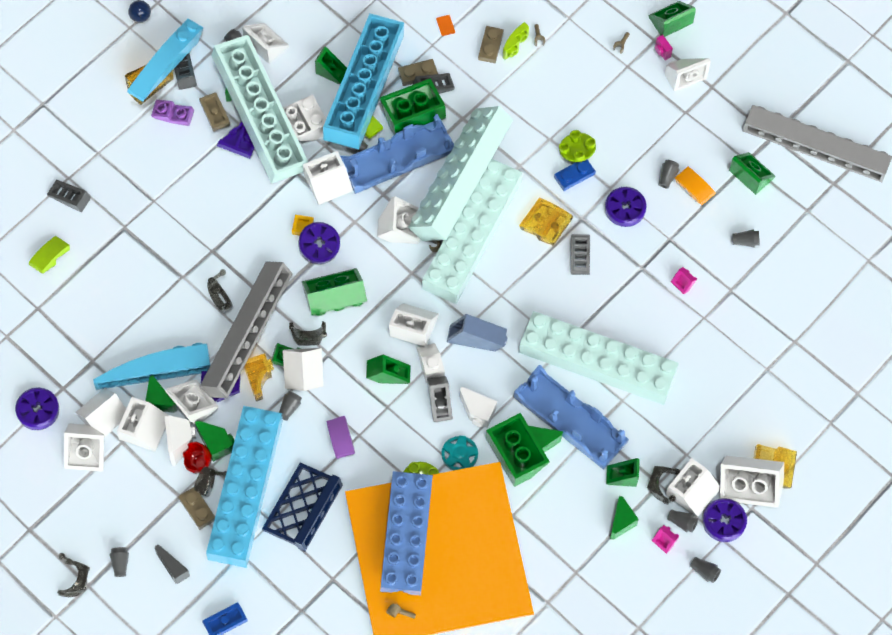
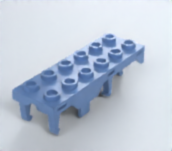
M435 114L433 117V122L426 125L414 126L411 124L404 127L403 131L396 133L387 141L380 137L378 144L351 156H340L354 193H359L449 155L454 147V143L438 114Z
M538 365L532 372L527 382L521 384L514 391V398L552 429L563 431L562 437L603 470L629 441L625 436L624 430L620 429L618 431L614 428L611 422L598 409L580 401L575 397L574 390L569 392L550 377L541 365Z
M393 471L380 592L392 593L403 591L410 595L421 596L433 475Z

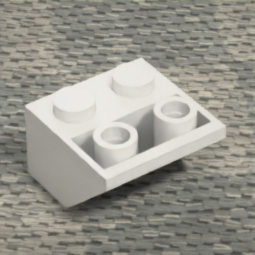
M313 94L283 107L298 141H315L323 137V126L326 117Z
M338 151L303 164L304 176L318 205L353 191L345 165Z
M402 303L395 309L389 323L390 337L426 347L439 313Z
M131 397L117 429L119 440L156 452L166 429L165 416L168 414L149 402Z
M691 458L668 486L666 495L698 518L720 491V486L708 469Z

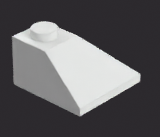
M695 58L669 62L666 65L665 76L673 91L675 92L706 80L711 60L710 58Z
M396 196L392 197L378 219L377 237L390 243H420V238L408 228L412 217L419 208Z
M167 415L165 416L168 453L171 465L176 466L183 458V452L188 449V443L193 442V438H196L195 426H191L190 420Z
M69 423L64 432V469L103 472L104 434L87 424Z

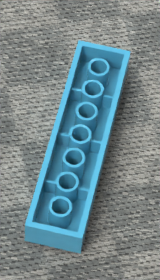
M369 13L323 126V140L359 150L403 40L404 22Z
M243 406L206 551L209 561L247 568L283 423L282 413Z

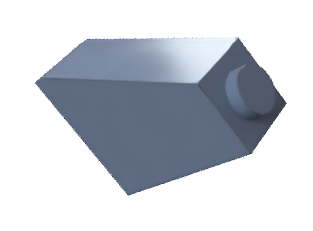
M465 314L450 324L447 342L496 352L507 343V329Z

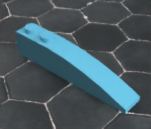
M188 18L151 58L128 88L127 93L143 102L199 43L203 27Z
M195 343L187 347L176 346L173 349L131 360L93 379L95 388L100 390L149 382V377L152 375L156 380L201 374V371H208L211 366L208 346L203 343Z

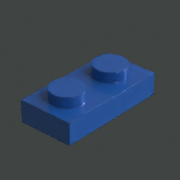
M587 159L576 162L555 173L554 178L562 190L566 191L594 176L596 171Z
M238 602L202 620L209 635H223L248 622Z

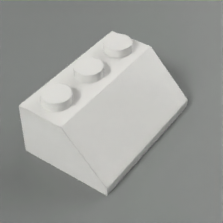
M726 455L721 463L720 499L727 498L738 503L779 507L784 483V462Z

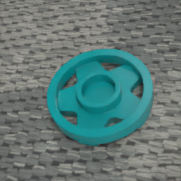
M466 436L452 437L443 445L442 460L449 469L453 471L465 469L476 464L478 448ZM445 451L449 454L447 459L445 458ZM475 456L474 460L470 463L469 458ZM459 463L462 467H455L453 465Z

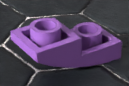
M156 100L151 116L161 121L190 126L194 109L192 106L175 105L173 101Z
M345 415L326 421L336 459L355 454Z

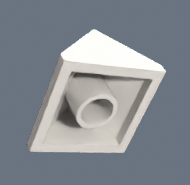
M265 23L244 25L242 28L243 36H249L257 54L269 64L289 47V44Z
M322 348L283 350L285 389L307 391L324 387Z
M196 379L166 388L165 390L194 425L196 421H204L218 408V404L200 387V383Z
M104 388L75 413L85 424L100 431L105 437L120 425L126 407L114 392Z

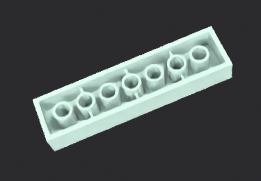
M245 35L215 45L211 56L270 182L274 183L303 173V164L308 163V160L249 36Z
M500 106L476 108L471 113V118L463 127V132L459 139L455 141L451 153L446 157L443 167L438 171L434 183L429 187L426 197L421 201L418 211L412 217L411 223L408 226L422 241L446 240L513 121Z
M491 159L450 234L442 242L422 279L423 290L457 304L522 182L521 171Z
M535 311L531 315L519 348V353L662 405L665 404L679 365L678 362Z

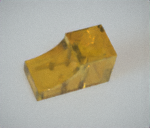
M265 353L249 358L244 366L256 402L263 400V386L269 378H272L271 371L274 370L271 359L267 360Z

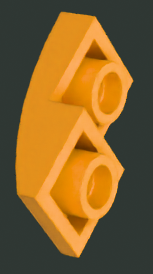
M689 166L675 177L676 182L687 190L689 195L701 205L716 194L708 183Z

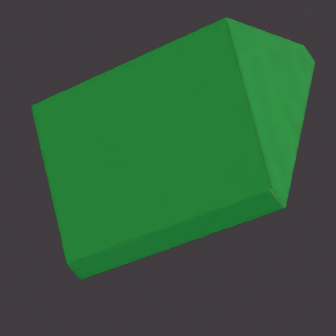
M677 1L648 16L660 36L666 37L693 24L696 8Z
M750 152L736 155L732 158L729 171L755 195L776 177Z

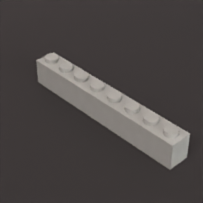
M752 105L743 128L745 133L883 183L892 160V156L884 151L874 150L867 145H861L853 142L851 139L836 136L832 132H825L813 125H806L797 119L784 117L780 113L768 111L761 106Z
M266 261L200 384V387L210 397H229L293 274L283 262Z

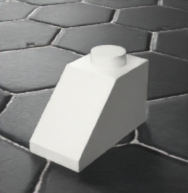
M436 344L416 347L425 382L427 383V378L445 376L441 354Z
M461 387L460 399L469 420L477 427L488 428L497 409V401Z

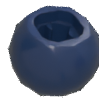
M144 0L133 1L128 9L130 19L137 23L145 22L151 14V8Z

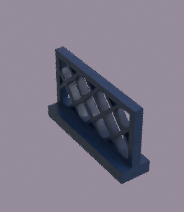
M300 462L262 530L306 552L343 486L340 477L336 475L330 476ZM302 470L310 473L311 478L300 481L299 475ZM321 478L328 480L325 486L316 487V480ZM313 482L314 490L304 493L301 485ZM299 486L301 494L290 497L289 492L291 489ZM316 494L318 498L316 502L307 505L305 497ZM303 498L305 506L294 510L292 502ZM290 503L292 511L281 514V506ZM307 510V518L298 522L296 514ZM293 515L296 523L284 526L283 518ZM281 521L282 528L276 530L269 528L272 522ZM297 527L298 534L295 539L289 537L286 531Z

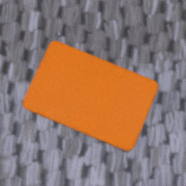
M450 15L436 18L442 36L455 33Z

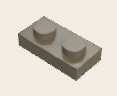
M486 26L478 60L496 64L504 29Z
M433 59L398 67V73L403 86L413 84L416 76L438 74Z
M216 92L199 98V102L213 132L230 126L229 118Z
M195 486L178 496L199 530L214 522L215 515Z

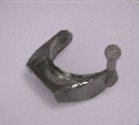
M224 269L207 280L210 297L221 313H225L233 308L230 298L216 280L226 274ZM218 294H221V295H222V297H223L224 300L226 301L225 304H224V302L222 301V299L219 297Z
M322 321L319 329L313 331L299 330L294 327L293 322H289V329H291L293 339L297 345H319L322 339L327 337L326 322Z
M654 466L646 488L656 499L668 505L674 502L676 497L671 495L667 498L663 495L659 487V479L663 473L678 475L680 470L664 466Z
M204 467L197 477L194 490L199 491L200 495L209 497L214 486L215 475L226 477L227 471L219 472L212 468Z
M60 553L58 557L64 560L65 564L76 566L78 577L72 587L66 590H58V596L67 598L78 596L86 590L85 586L90 567L67 558L64 553Z

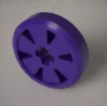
M619 187L607 196L605 202L606 215L611 222L618 226H634L642 221L646 213V200L634 188ZM627 204L629 205V209H628V208H625V209L622 208L623 205H624V206H626Z
M311 223L302 230L299 236V251L311 263H328L335 258L339 251V234L335 228L327 223ZM317 239H321V242L324 243L321 247L314 243L317 242Z
M40 387L31 388L19 396L15 412L19 422L24 427L31 430H42L48 428L56 421L59 415V403L56 396L48 389ZM40 405L42 410L35 412L33 408H37Z
M727 498L717 499L710 503L703 515L705 531L711 538L719 542H732L738 539L745 531L747 525V515L744 508L738 502ZM723 516L725 519H730L728 521V524H726L725 522L721 523V519Z

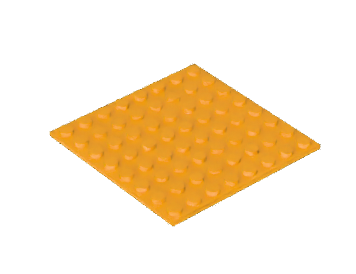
M500 462L433 474L421 596L410 595L403 591L392 593L380 592L392 482L345 491L373 635H434L534 615ZM391 604H397L401 609L416 614V617L413 619L398 613L394 618L388 615L386 611Z

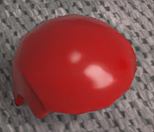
M197 441L188 443V449L183 452L184 466L188 471L195 474L205 471L209 467L212 458L209 449Z

